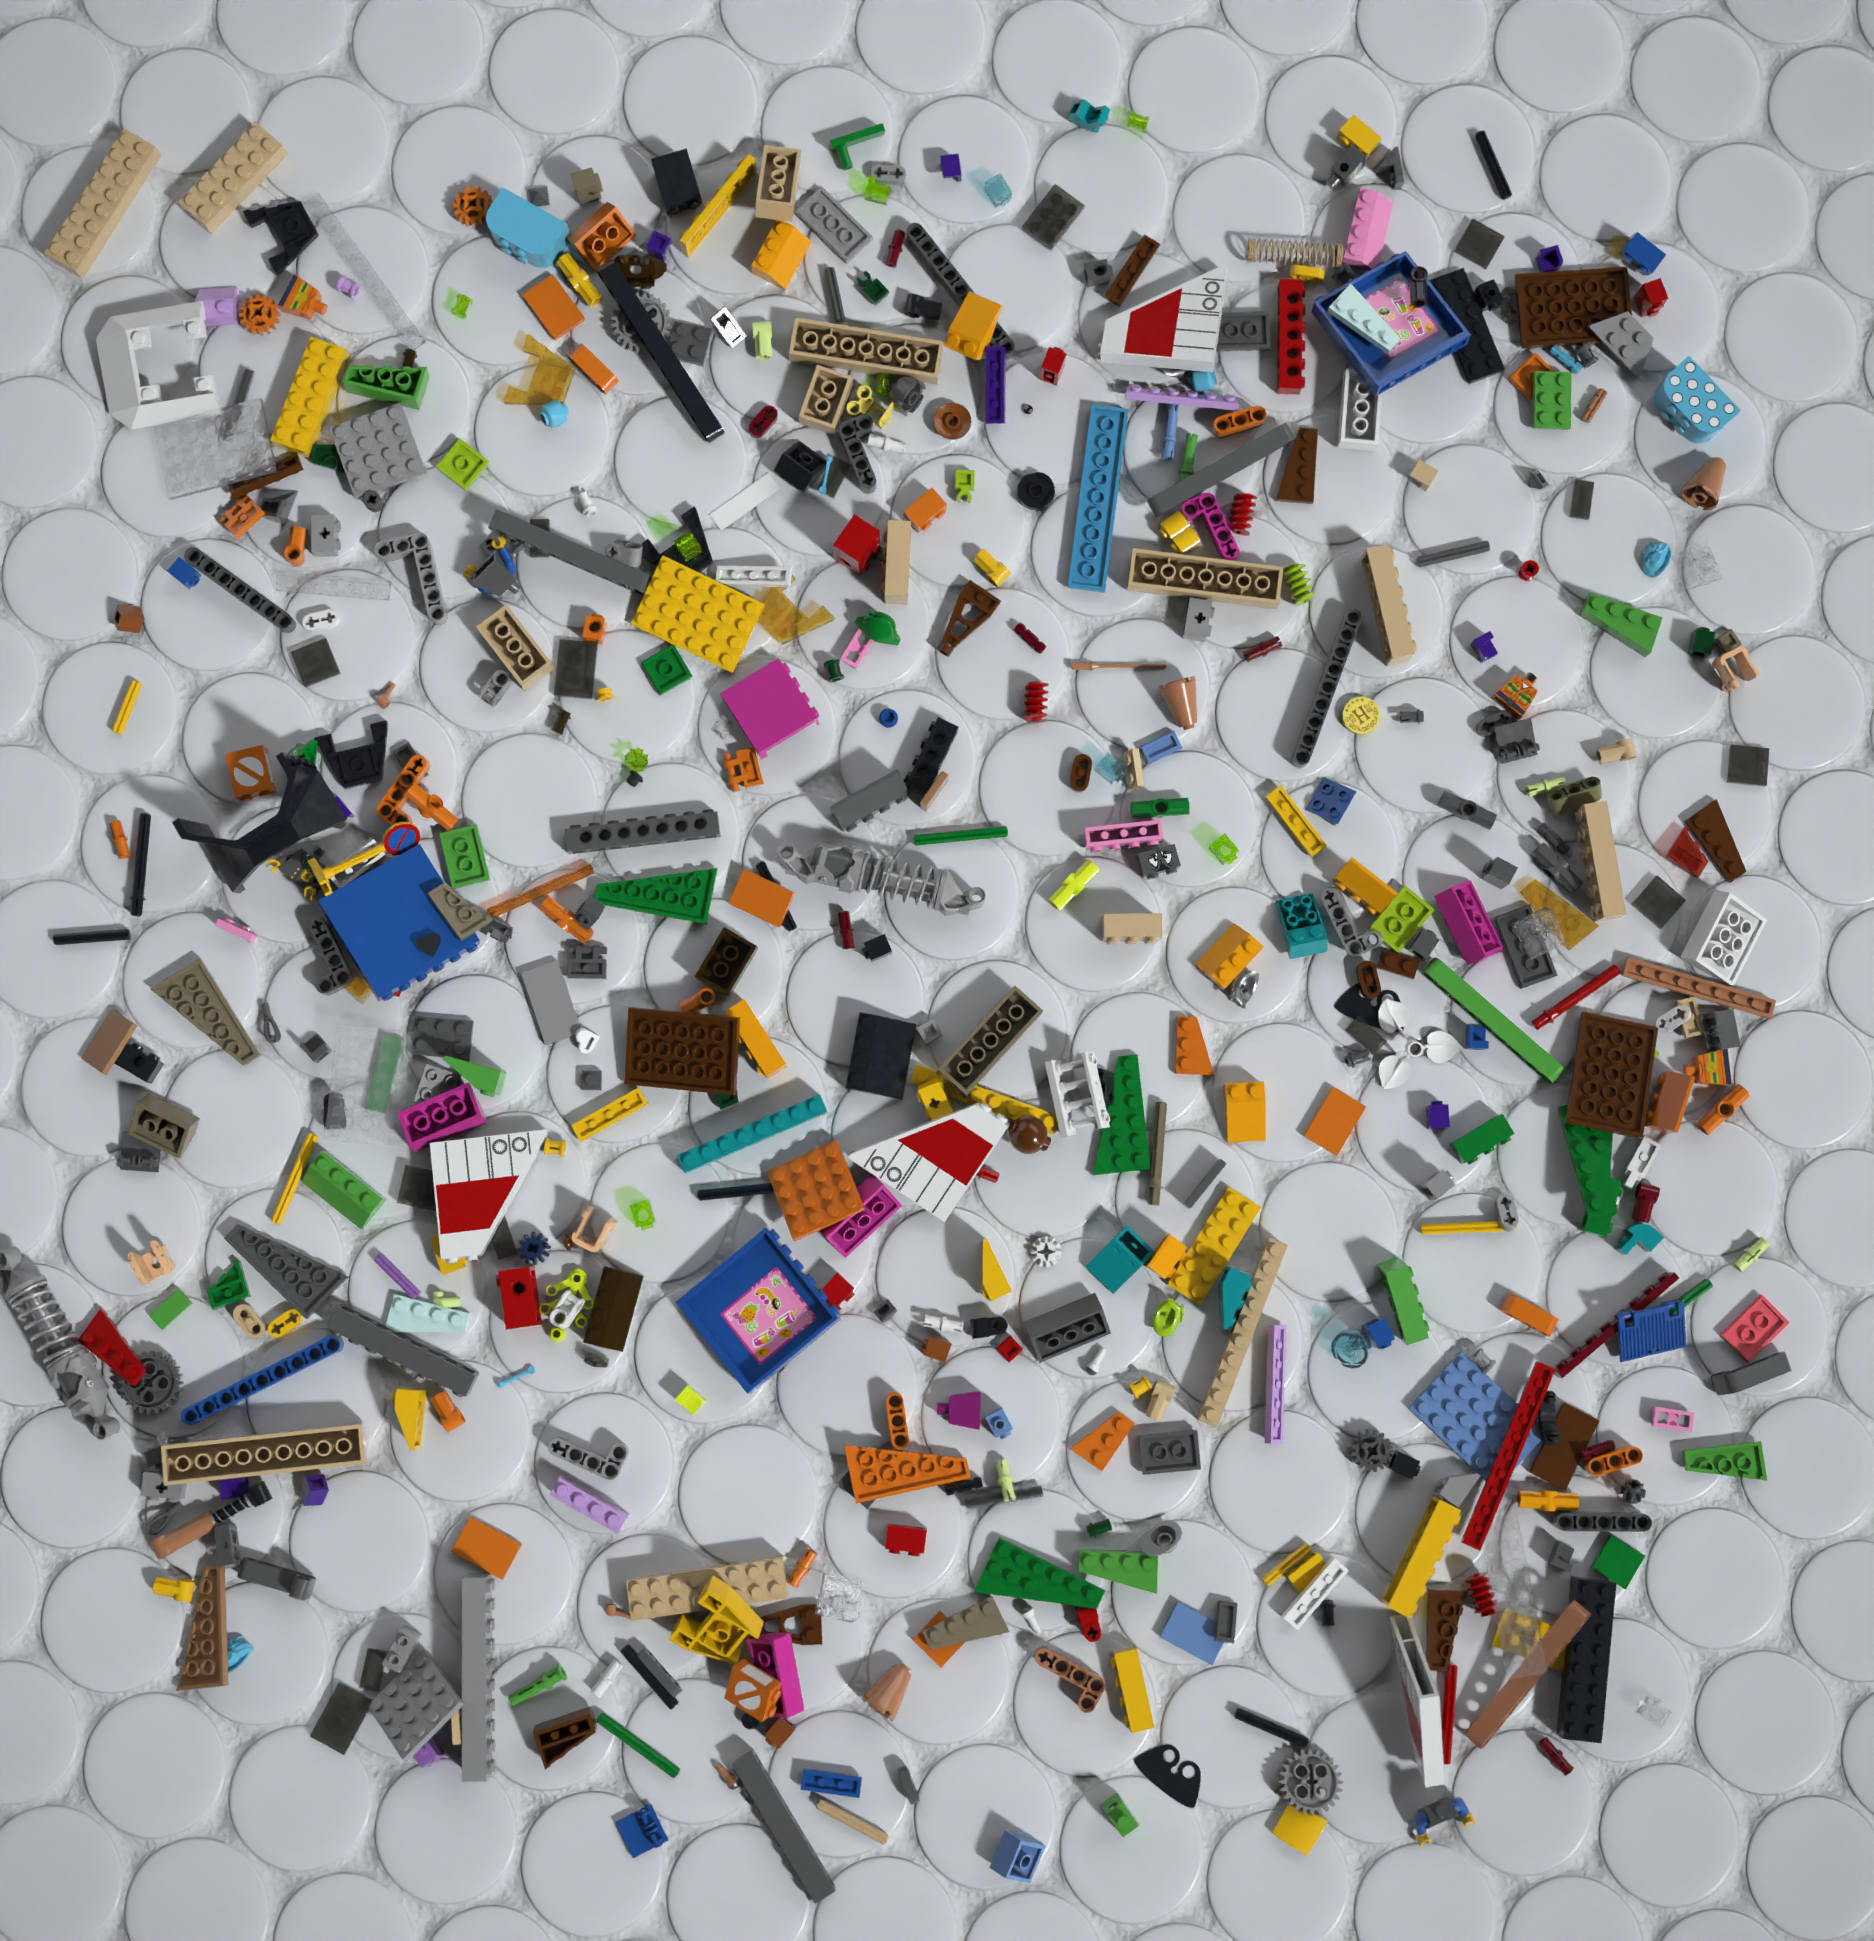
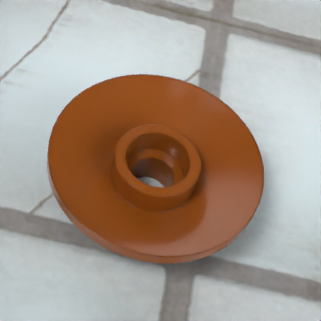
M944 404L935 413L934 427L938 434L945 439H960L968 433L971 427L970 413L961 404ZM955 421L956 425L950 426L949 422Z

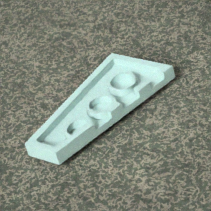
M394 1294L385 1327L395 1332H465L470 1313Z

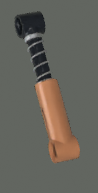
M262 1481L247 1489L243 1497H238V1500L230 1502L225 1507L222 1506L217 1511L214 1510V1513L209 1510L177 1529L151 1541L150 1544L158 1560L212 1532L215 1527H219L220 1522H226L227 1518H233L235 1514L242 1513L246 1508H256L273 1499L265 1482Z

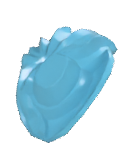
M1655 540L1650 545H1647L1643 551V572L1648 577L1654 578L1659 576L1666 569L1672 558L1670 545L1665 542L1655 544Z
M243 1636L231 1638L227 1641L228 1673L240 1667L247 1660L250 1652L254 1650L250 1644L241 1640Z

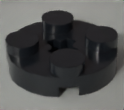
M1042 472L1025 475L1018 484V499L1021 504L1030 510L1041 511L1048 507L1055 496V487L1052 479ZM1037 487H1039V492L1041 494L1033 495V491L1031 489H1036Z

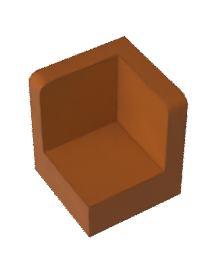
M118 604L113 622L117 631L139 633L145 617L140 607Z

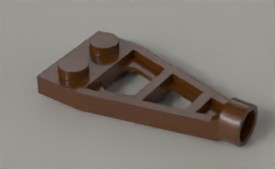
M969 580L958 597L942 642L938 645L937 650L949 657L960 643L993 615L1001 600ZM966 604H971L980 611V615L973 621H968L962 617V611ZM957 621L967 626V629L960 636L952 633V629Z
M821 1603L801 1604L760 1617L764 1621L760 1635L774 1633L765 1630V1622L774 1619L780 1620L779 1632L789 1633L784 1627L786 1619L799 1616L802 1619V1631L799 1634L790 1633L792 1643L799 1645L822 1644Z

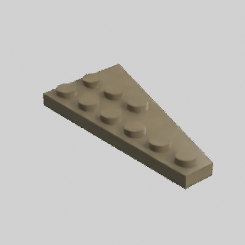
M199 958L151 988L154 993L171 1005L243 1066L261 1056L202 959Z

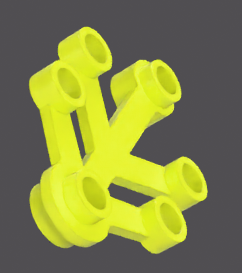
M581 1269L572 1270L568 1275V1279L556 1285H549L546 1288V1293L549 1296H555L558 1294V1291L570 1287L569 1290L572 1291L574 1296H576L577 1290H579L585 1302L587 1300L592 1301L591 1307H587L585 1304L583 1307L588 1310L593 1308L594 1300L590 1297L585 1286L587 1274ZM575 1275H579L581 1277V1280L579 1282L574 1281ZM550 1287H554L556 1289V1292L554 1294L549 1293ZM560 1298L550 1303L541 1304L539 1307L540 1313L543 1315L549 1314L556 1307ZM544 1305L549 1307L546 1313L542 1311ZM582 1311L576 1315V1325L579 1328H584L588 1325V1319L584 1317ZM564 1314L559 1316L558 1323L563 1322ZM581 1318L585 1320V1325L583 1326L578 1323ZM557 1326L551 1328L549 1332L551 1340L555 1342L562 1341L566 1335L565 1330ZM555 1330H558L560 1332V1336L558 1338L554 1337L553 1335Z

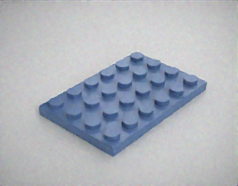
M1460 1351L1409 1406V1409L1486 1481L1518 1404ZM1534 1420L1515 1468L1542 1440L1541 1427L1536 1420Z

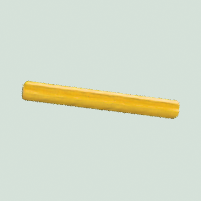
M307 1134L271 1217L273 1223H282L318 1139L317 1135Z
M1499 1221L1420 1225L1422 1235L1505 1231L1501 1228ZM1505 1221V1222H1508L1509 1225H1512V1222H1513V1221Z

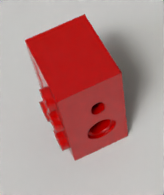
M854 514L833 544L834 559L859 576L862 572L866 573L871 565L869 562L872 557L876 558L881 551L880 530Z
M535 1266L498 1271L499 1275H496V1284L501 1289L506 1330L541 1325L542 1317L539 1311L540 1302ZM520 1283H523L524 1285V1291L522 1293H520L518 1290V1285Z

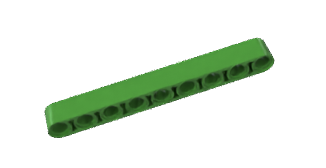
M1434 957L1422 971L1432 983L1545 1081L1553 1084L1565 1070L1557 1060L1440 959Z

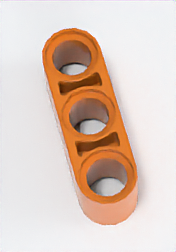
M582 343L568 355L569 360L604 394H607L619 382L618 378Z
M1254 406L1219 416L1214 421L1212 433L1215 437L1223 438L1258 428L1265 421L1266 410L1261 406ZM1259 414L1262 419L1256 420L1252 415ZM1241 419L1244 424L1238 425L1234 420ZM1223 424L1226 429L1219 430L1216 425Z
M1508 1293L1500 1309L1503 1313L1549 1337L1559 1320L1555 1316L1511 1293Z
M892 1392L886 1398L891 1442L894 1448L902 1450L909 1444L904 1400L900 1393ZM891 1396L900 1398L898 1406L893 1407L890 1405L889 1399ZM896 1415L903 1418V1423L900 1426H895L892 1423V1418ZM903 1435L906 1438L905 1444L897 1445L895 1437Z
M1629 1445L1617 1448L1611 1452L1608 1451L1596 1457H1591L1585 1460L1583 1465L1586 1472L1593 1475H1602L1640 1463L1643 1453L1638 1447ZM1630 1450L1635 1451V1458L1632 1460L1628 1458ZM1615 1455L1617 1462L1612 1466L1609 1463V1459ZM1593 1461L1598 1462V1469L1595 1471L1591 1469Z

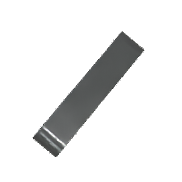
M1556 1512L1552 1517V1524L1562 1531L1645 1532L1652 1527V1520L1648 1515L1640 1512ZM1562 1516H1565L1567 1520L1564 1526L1559 1525V1519ZM1584 1516L1586 1524L1580 1527L1578 1521ZM1604 1516L1606 1522L1604 1526L1600 1527L1598 1520ZM1620 1517L1625 1519V1524L1622 1527H1619L1617 1523ZM1640 1517H1643L1645 1521L1642 1527L1637 1525V1520Z

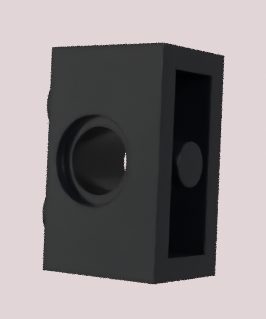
M135 1042L133 1044L127 1043L115 1064L146 1083L152 1084L164 1065L159 1061L160 1057L151 1052L148 1055L143 1052L144 1048ZM139 1057H142L144 1062L138 1067L136 1061Z

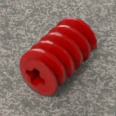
M1238 493L1233 497V509L1230 511L1232 516L1229 517L1230 523L1228 526L1231 532L1248 536L1250 532L1245 529L1251 528L1252 525L1248 524L1247 521H1253V518L1248 515L1254 514L1255 511L1250 509V507L1256 506V503L1252 502V500H1256L1257 497L1249 493Z
M1033 681L1028 682V685L1025 686V690L1028 691L1024 695L1027 698L1024 701V705L1028 706L1024 708L1026 715H1024L1023 719L1025 721L1045 722V720H1042V717H1046L1047 713L1042 712V710L1048 709V706L1043 705V702L1048 701V699L1043 697V695L1048 694V691L1043 690V688L1049 686L1048 683Z
M1488 1572L1478 1573L1464 1580L1465 1583H1471L1467 1590H1471L1474 1593L1469 1598H1476V1601L1471 1604L1472 1606H1478L1474 1613L1481 1614L1480 1617L1490 1616L1500 1611L1498 1607H1494L1497 1605V1601L1492 1599L1495 1593L1489 1592L1493 1587L1487 1584L1490 1581V1578L1485 1576Z

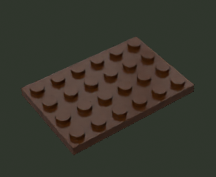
M1627 267L1524 273L1514 276L1521 349L1553 347L1554 345L1599 344L1602 342L1588 329L1589 325L1624 312H1629L1632 315Z
M629 1007L625 1084L735 1095L740 1017Z
M1588 1012L1581 1013L1565 1123L1638 1139L1643 1138L1658 1027Z

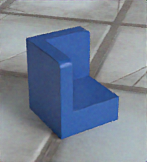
M1466 1026L1465 1049H1489V1041H1486L1485 1027Z

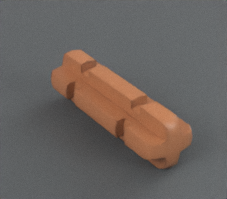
M1602 388L1598 389L1583 413L1582 421L1590 423L1607 396V391Z

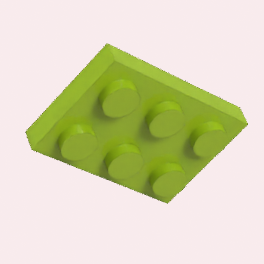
M1405 885L1368 930L1381 932L1384 937L1383 943L1398 954L1435 909Z

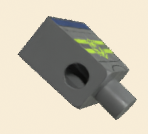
M1352 144L1331 168L1332 176L1326 181L1327 185L1333 190L1339 184L1346 186L1365 167L1366 156Z

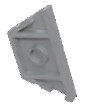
M1629 312L1621 313L1588 326V329L1635 378L1641 376L1654 338Z

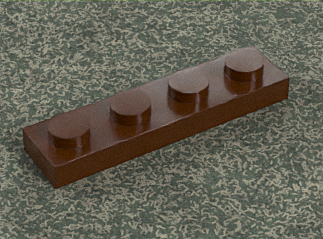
M1144 234L1104 298L1120 307L1157 252L1160 243Z
M296 453L228 482L229 490L233 499L273 482H278L285 477L297 474L304 469L300 457Z

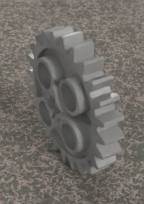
M636 292L637 297L648 314L650 312L657 314L652 320L655 324H658L657 328L663 337L670 336L668 330L672 329V325L669 324V322H672V318L668 316L670 311L665 310L666 304L660 305V298L654 301V294L647 298L646 292H644L642 297ZM617 304L619 310L613 309V313L616 316L611 317L612 322H614L611 324V328L615 329L613 335L618 336L617 342L623 341V348L629 345L630 352L636 348L637 354H639L640 349H643L644 353L647 354V349L636 332L632 334L626 332L629 328L633 327L629 321L625 322L627 318Z
M1302 1749L1300 1750V1756L1293 1753L1294 1760L1288 1757L1286 1760L1289 1765L1282 1764L1285 1772H1279V1775L1284 1777L1283 1780L1278 1781V1783L1284 1785L1279 1791L1286 1792L1283 1799H1290L1288 1806L1295 1804L1294 1811L1302 1808L1303 1815L1307 1810H1309L1310 1816L1314 1815V1810H1316L1318 1815L1322 1814L1321 1808L1326 1812L1329 1811L1328 1804L1335 1806L1333 1799H1340L1336 1792L1343 1791L1338 1787V1784H1342L1343 1781L1337 1778L1342 1773H1336L1335 1771L1339 1766L1331 1765L1333 1758L1326 1760L1327 1753L1319 1756V1750L1312 1754V1750L1308 1749L1307 1754H1305ZM1309 1764L1312 1765L1311 1780H1315V1784L1311 1786L1312 1801L1309 1799L1310 1784L1306 1783V1780L1310 1779ZM1298 1766H1302L1305 1769L1303 1777H1299L1296 1774ZM1318 1766H1321L1325 1771L1322 1778L1316 1775L1315 1771ZM1299 1786L1303 1787L1306 1791V1795L1303 1798L1298 1797L1296 1793ZM1318 1787H1322L1325 1790L1323 1798H1319L1316 1794Z

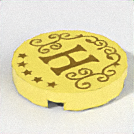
M1367 697L1351 699L1344 706L1342 712L1344 726L1354 734L1365 735L1372 732L1380 720V710L1377 704Z

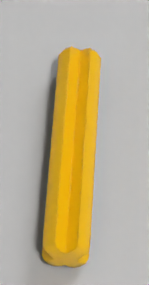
M132 680L112 727V731L116 734L122 735L142 686L138 681Z
M1307 1543L1301 1545L1262 1577L1264 1583L1267 1586L1272 1585L1312 1552L1311 1547Z

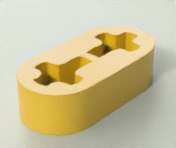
M1292 265L1290 266L1289 277L1291 279H1302V281L1322 283L1324 282L1325 271L1321 268Z
M290 1309L269 1324L268 1333L274 1338L282 1337L303 1322L304 1317L296 1309ZM291 1313L298 1314L297 1322H287L291 1318ZM275 1324L285 1325L280 1329V1334L278 1332L274 1333Z

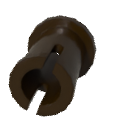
M405 349V352L402 354L404 355L402 368L403 366L413 368L415 358H417L416 351Z
M560 709L557 712L558 716L551 730L563 735L568 719L571 720V713Z

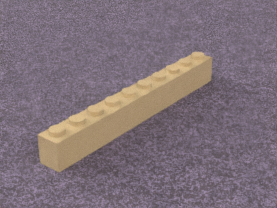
M1272 1238L1266 1239L1250 1280L1253 1282L1249 1292L1245 1293L1243 1298L1245 1301L1237 1313L1235 1323L1232 1326L1197 1416V1420L1216 1428L1218 1427L1288 1245Z

